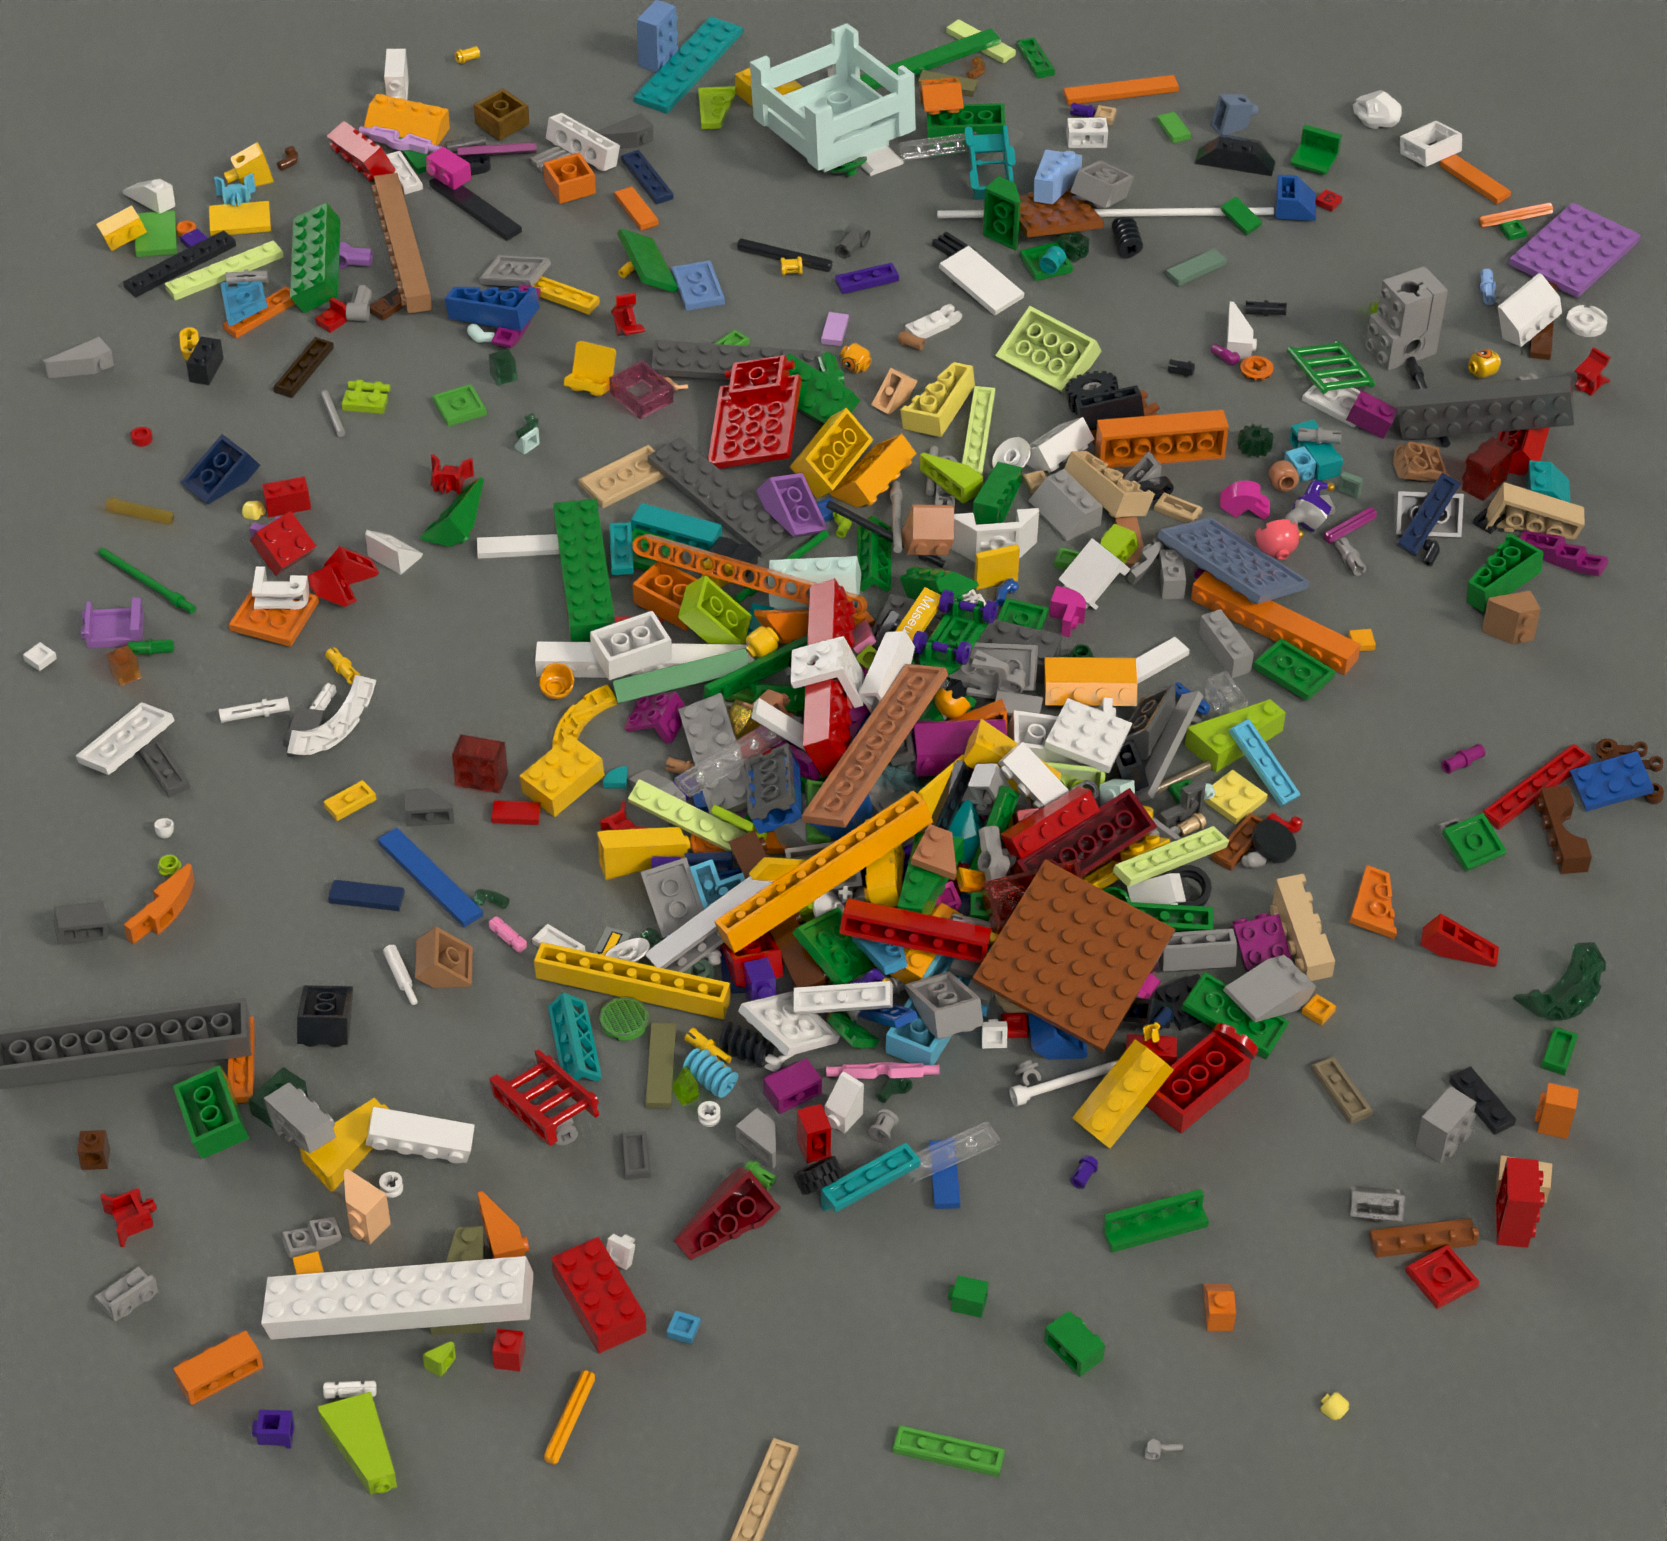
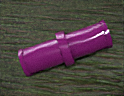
M1477 743L1467 750L1461 749L1456 752L1455 756L1443 760L1441 767L1446 774H1451L1461 767L1467 768L1473 761L1486 755L1485 748Z

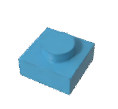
M676 1310L666 1331L667 1338L692 1345L700 1327L701 1318Z

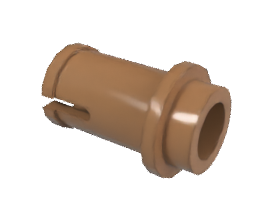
M906 330L900 332L898 342L901 343V346L907 345L921 351L925 345V338L910 334Z
M669 757L666 765H669V767H665L666 772L683 774L688 778H693L696 773L695 764L691 760L685 762Z

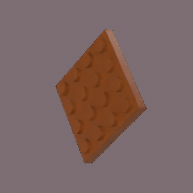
M1072 187L1053 204L1034 202V192H1030L1027 195H1019L1021 200L1019 227L1027 238L1103 228L1104 221L1088 201L1080 200L1076 197V194L1071 193Z

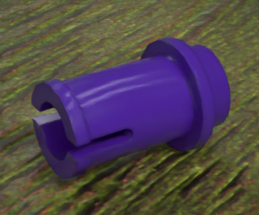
M1073 102L1071 105L1073 110L1070 111V114L1094 118L1096 108L1091 104L1086 106Z
M1089 1155L1079 1160L1080 1165L1070 1179L1071 1184L1078 1189H1084L1092 1173H1096L1098 1170V1161Z

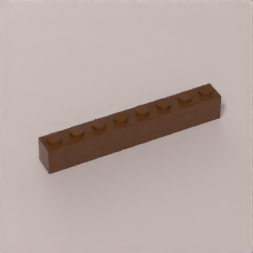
M755 830L729 841L733 855L745 879L750 876V871L764 857L773 858L772 855H766L765 851L768 850L763 837L758 838ZM799 912L769 930L772 938L781 950V957L796 988L827 985L826 981L830 980L828 975L816 964L813 957L800 945L797 938L792 934L800 924H803Z

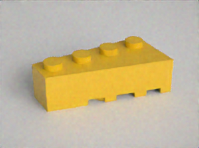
M981 719L968 739L963 761L972 769L975 768L976 764H998L1018 743ZM1041 760L1047 766V768L1060 780L1061 773L1057 771L1055 768L1045 763L1043 760ZM1005 776L1011 788L1021 793L1016 786L1018 784L1013 778L1008 779Z
M902 843L866 866L867 875H865L867 888H864V894L867 902L888 907L898 906L903 887L905 853Z

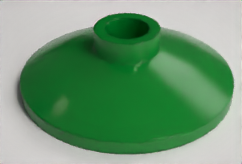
M858 157L853 161L831 169L830 172L836 174L845 173L846 177L858 173L856 169L867 161V157Z

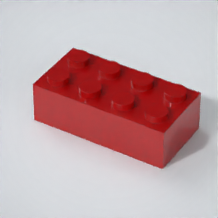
M1213 1031L1170 1066L1173 1072L1145 1106L1182 1134L1248 1079L1251 1059Z
M599 1236L551 1257L553 1276L598 1354L646 1333V1315Z

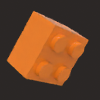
M580 152L543 163L544 182L559 204L596 194L595 174Z

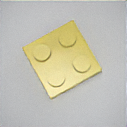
M1232 769L1212 785L1215 789L1214 797L1204 800L1206 804L1236 825L1249 813H1252L1266 802L1268 794Z

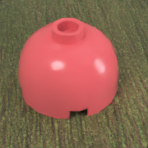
M1289 519L1272 521L1267 523V528L1262 531L1261 528L1256 530L1254 535L1258 548L1278 560L1288 558L1299 544L1297 524L1295 521L1294 524H1291Z

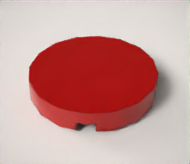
M1218 1023L1212 1030V1032L1215 1031L1251 1060L1257 1055L1258 1047L1245 1034L1240 1036L1235 1033L1234 1027Z

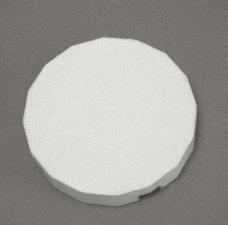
M1579 305L1568 311L1566 325L1573 333L1584 337H1595L1601 335L1606 330L1607 315L1599 308L1594 306L1584 308L1585 305Z

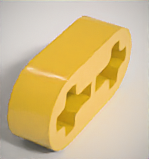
M192 327L182 329L179 334L181 354L183 359L187 361L199 341L198 331Z

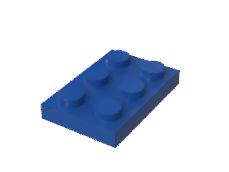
M1638 751L1570 770L1571 778L1586 812L1654 793V787Z

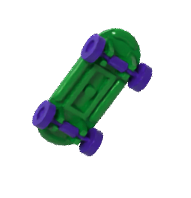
M944 590L940 597L939 610L946 614L928 641L927 633L920 630L915 633L912 641L915 646L914 653L920 654V665L944 667L948 675L955 673L962 665H966L977 641L988 624L993 623L998 611V603L996 601L988 600L984 606L983 601L979 600L975 604L964 601L963 596L959 595L957 601H954V592Z

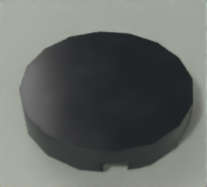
M1271 819L1262 820L1252 831L1253 835L1251 838L1255 849L1262 857L1273 859L1272 862L1285 863L1294 855L1297 849L1293 834L1280 822Z

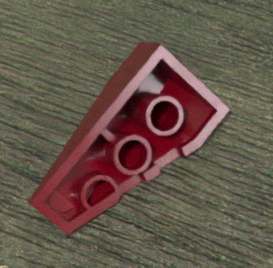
M738 1167L718 1186L673 1241L686 1257L692 1260L717 1248L724 1242L740 1237L741 1234L763 1226L781 1207L750 1170Z

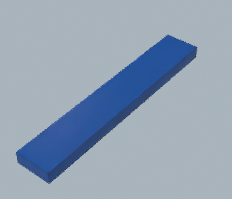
M398 828L378 838V844L462 927L468 926L483 916V910Z

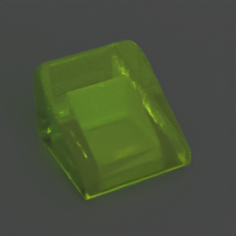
M687 1067L682 1069L673 1085V1091L683 1106L699 1099L698 1084Z

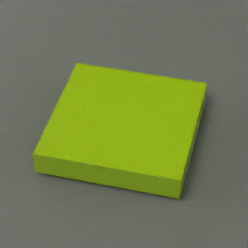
M715 804L710 811L718 819L746 833L755 830L758 838L763 837L764 840L768 836L766 832L759 834L754 823Z

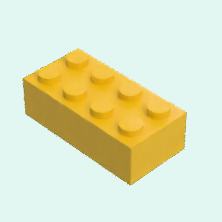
M845 408L832 415L791 464L790 468L796 474L803 473L811 492L818 499L835 489L874 439L851 412Z

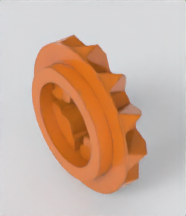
M1250 356L1241 362L1240 369L1241 374L1246 375L1247 379L1253 378L1254 381L1257 379L1264 381L1265 378L1271 377L1274 366L1265 357Z

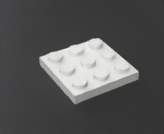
M1068 698L1045 741L1044 748L1109 773L1131 730L1132 723Z
M793 991L742 1003L738 1011L746 1018L748 1023L759 1030L763 1037L773 1043L786 1057L836 1044L841 1036L817 1013L795 1014Z

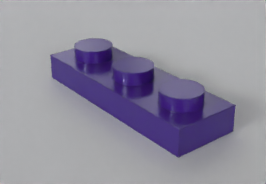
M893 263L835 275V283L842 294L899 281V274Z

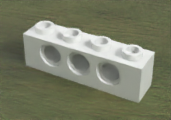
M563 113L549 117L546 132L547 140L572 154L580 152L587 163L592 164L600 171H607L616 167L620 145Z

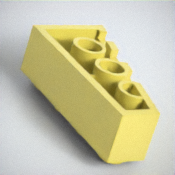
M953 362L937 376L935 383H930L925 387L924 393L920 396L916 395L909 406L905 405L900 409L903 429L942 437L975 386L973 366Z

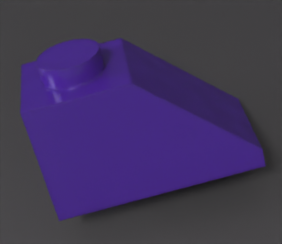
M763 958L744 962L747 1001L775 996L776 978L769 959Z

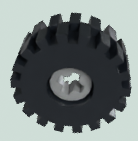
M1098 371L1093 373L1085 372L1083 376L1079 374L1077 379L1072 378L1071 382H1068L1066 384L1067 387H1065L1069 409H1071L1072 413L1076 412V415L1078 414L1075 399L1119 389L1117 377L1113 376L1111 372L1107 374L1106 371L1101 373Z

